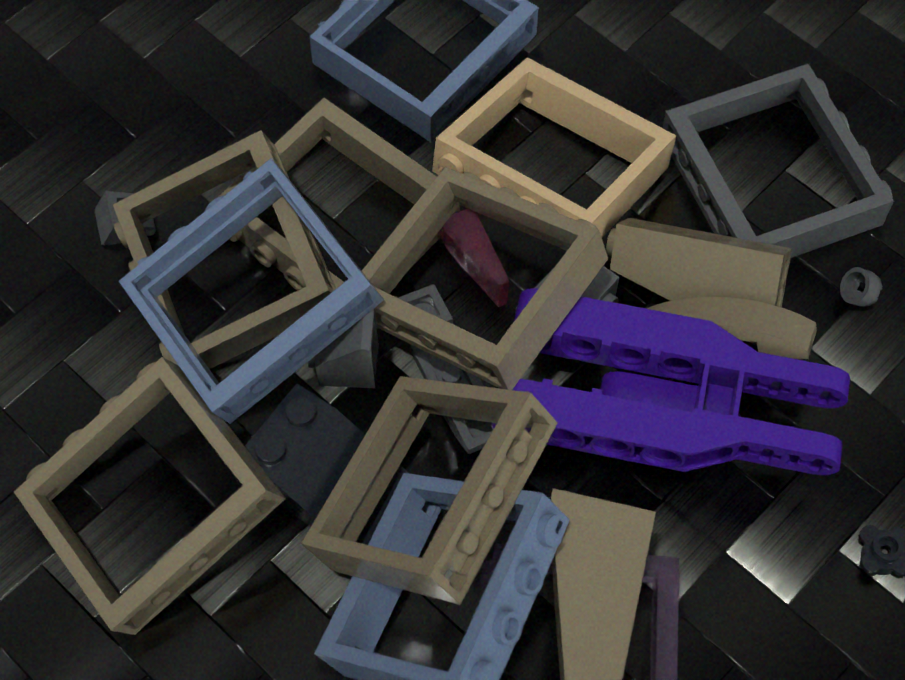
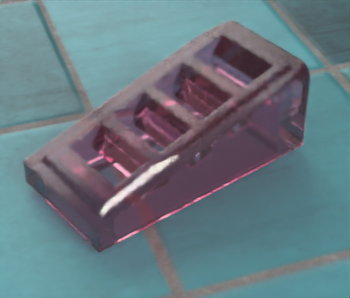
M466 209L452 214L440 229V241L497 307L506 305L508 301L509 279L477 213Z

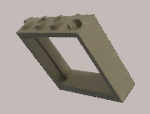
M325 98L316 104L274 144L286 172H288L323 139L414 205L437 177ZM257 167L244 172L218 197L226 195L243 181V178L249 171L253 173L257 170ZM460 205L413 265L460 218ZM254 218L230 238L233 242L240 240L248 246L253 256L264 266L270 267L273 265L284 273L288 283L297 291L306 287L287 239L259 218ZM329 271L337 289L344 282Z
M262 130L112 204L118 218V222L114 224L116 234L121 243L126 248H129L133 261L129 262L130 271L139 265L137 261L153 254L142 223L254 167L258 169L270 158L289 178L277 148ZM284 196L280 197L272 205L306 287L192 342V346L209 369L280 335L336 289L313 233ZM166 289L158 296V299L184 333L168 289ZM161 342L159 347L163 358L178 365Z
M444 167L362 270L384 298V301L375 307L377 328L496 387L512 390L608 260L601 233L595 225L587 220H574L559 214L546 203L535 204L520 198L517 193L509 188L501 187L499 189L482 182L480 178L472 173L464 172L462 174ZM459 205L567 250L497 345L390 295L391 291Z
M163 357L157 362L145 366L138 373L134 383L120 395L105 402L100 409V414L83 429L70 434L65 439L63 447L47 462L33 468L28 473L27 480L14 491L110 630L136 635L286 499L227 423L211 412L181 368ZM171 392L243 486L124 594L119 596L52 500Z
M400 376L301 544L332 571L461 604L552 435L557 421L531 392ZM418 404L420 407L415 416H413L411 413ZM429 414L497 423L422 558L356 542ZM525 427H526V428H532V429H531L530 432L528 433L527 430L525 429ZM448 569L453 572L450 579L444 576Z

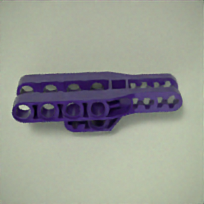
M538 288L526 289L521 292L514 321L537 292ZM581 296L539 353L697 383L698 386L634 373L614 371L604 374L600 389L593 388L592 392L552 385L553 380L543 378L542 382L520 379L512 389L515 391L531 392L557 421V425L546 445L682 472L738 459L809 474L831 475L840 470L843 447L840 439L826 433L739 417L741 393L821 408H838L848 402L850 375L846 371L834 366L757 352L709 320ZM491 423L493 429L497 423ZM525 427V429L527 430L528 433H529L530 430L532 429V428H526V427Z

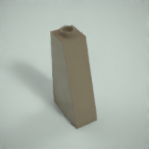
M628 218L617 223L616 228L611 229L607 240L606 252L607 255L612 256L610 270L670 301L683 298L717 296L755 300L782 307L792 248ZM748 341L757 346V342Z
M553 488L551 501L570 519L562 537L563 540L559 544L551 562L560 680H622L656 512Z

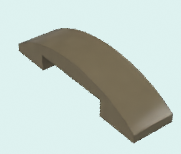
M717 296L683 298L647 308L712 321L741 341L757 342L758 352L792 359H809L817 332L816 322L798 313L772 304L742 298Z

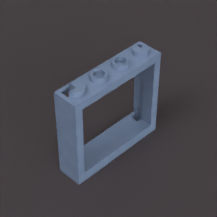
M344 0L339 9L327 21L318 24V29L310 36L313 64L429 142H432L537 34L539 7L528 0H463L498 22L499 25L423 102L344 51L395 0Z
M271 158L253 173L249 171L243 178V181L226 195L211 201L206 207L205 212L189 225L175 230L163 246L150 256L137 261L139 265L119 280L122 287L211 412L230 424L384 301V298L294 184ZM284 196L348 280L219 383L158 299V296L280 197Z
M403 473L368 545L419 557L441 509H450L464 482ZM521 490L506 520L517 522L448 672L373 653L403 589L352 576L314 654L345 677L356 680H500L515 643L521 635L522 627L537 593L543 585L545 575L556 550L563 540L562 537L570 519L544 493Z

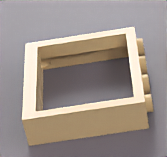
M527 57L436 137L432 172L439 175L443 168L447 167L462 174L464 172L472 173L486 184L499 189L506 187L513 190L520 198L535 204L546 203L559 214L574 220H587L599 229L602 238L668 169L676 135ZM520 103L632 164L586 210L474 148L472 145Z

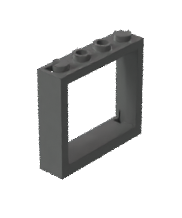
M809 64L668 110L665 113L663 129L676 135L671 156L714 234L792 248V258L882 226L894 202L889 185L879 178L871 165L870 156L866 148L858 144L849 130L846 116L836 109L828 96V90L824 81L816 77ZM796 99L858 201L756 236L697 132Z

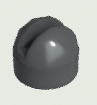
M860 267L850 269L844 275L840 284V293L843 300L857 306H870L877 302L879 299L877 297L880 294V290H882L881 279L872 271ZM860 282L866 284L863 292L857 290Z

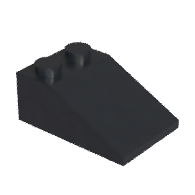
M296 383L245 447L286 498L279 506L311 527L366 434L336 408ZM401 465L398 467L357 538V543L369 544L403 473L410 474Z

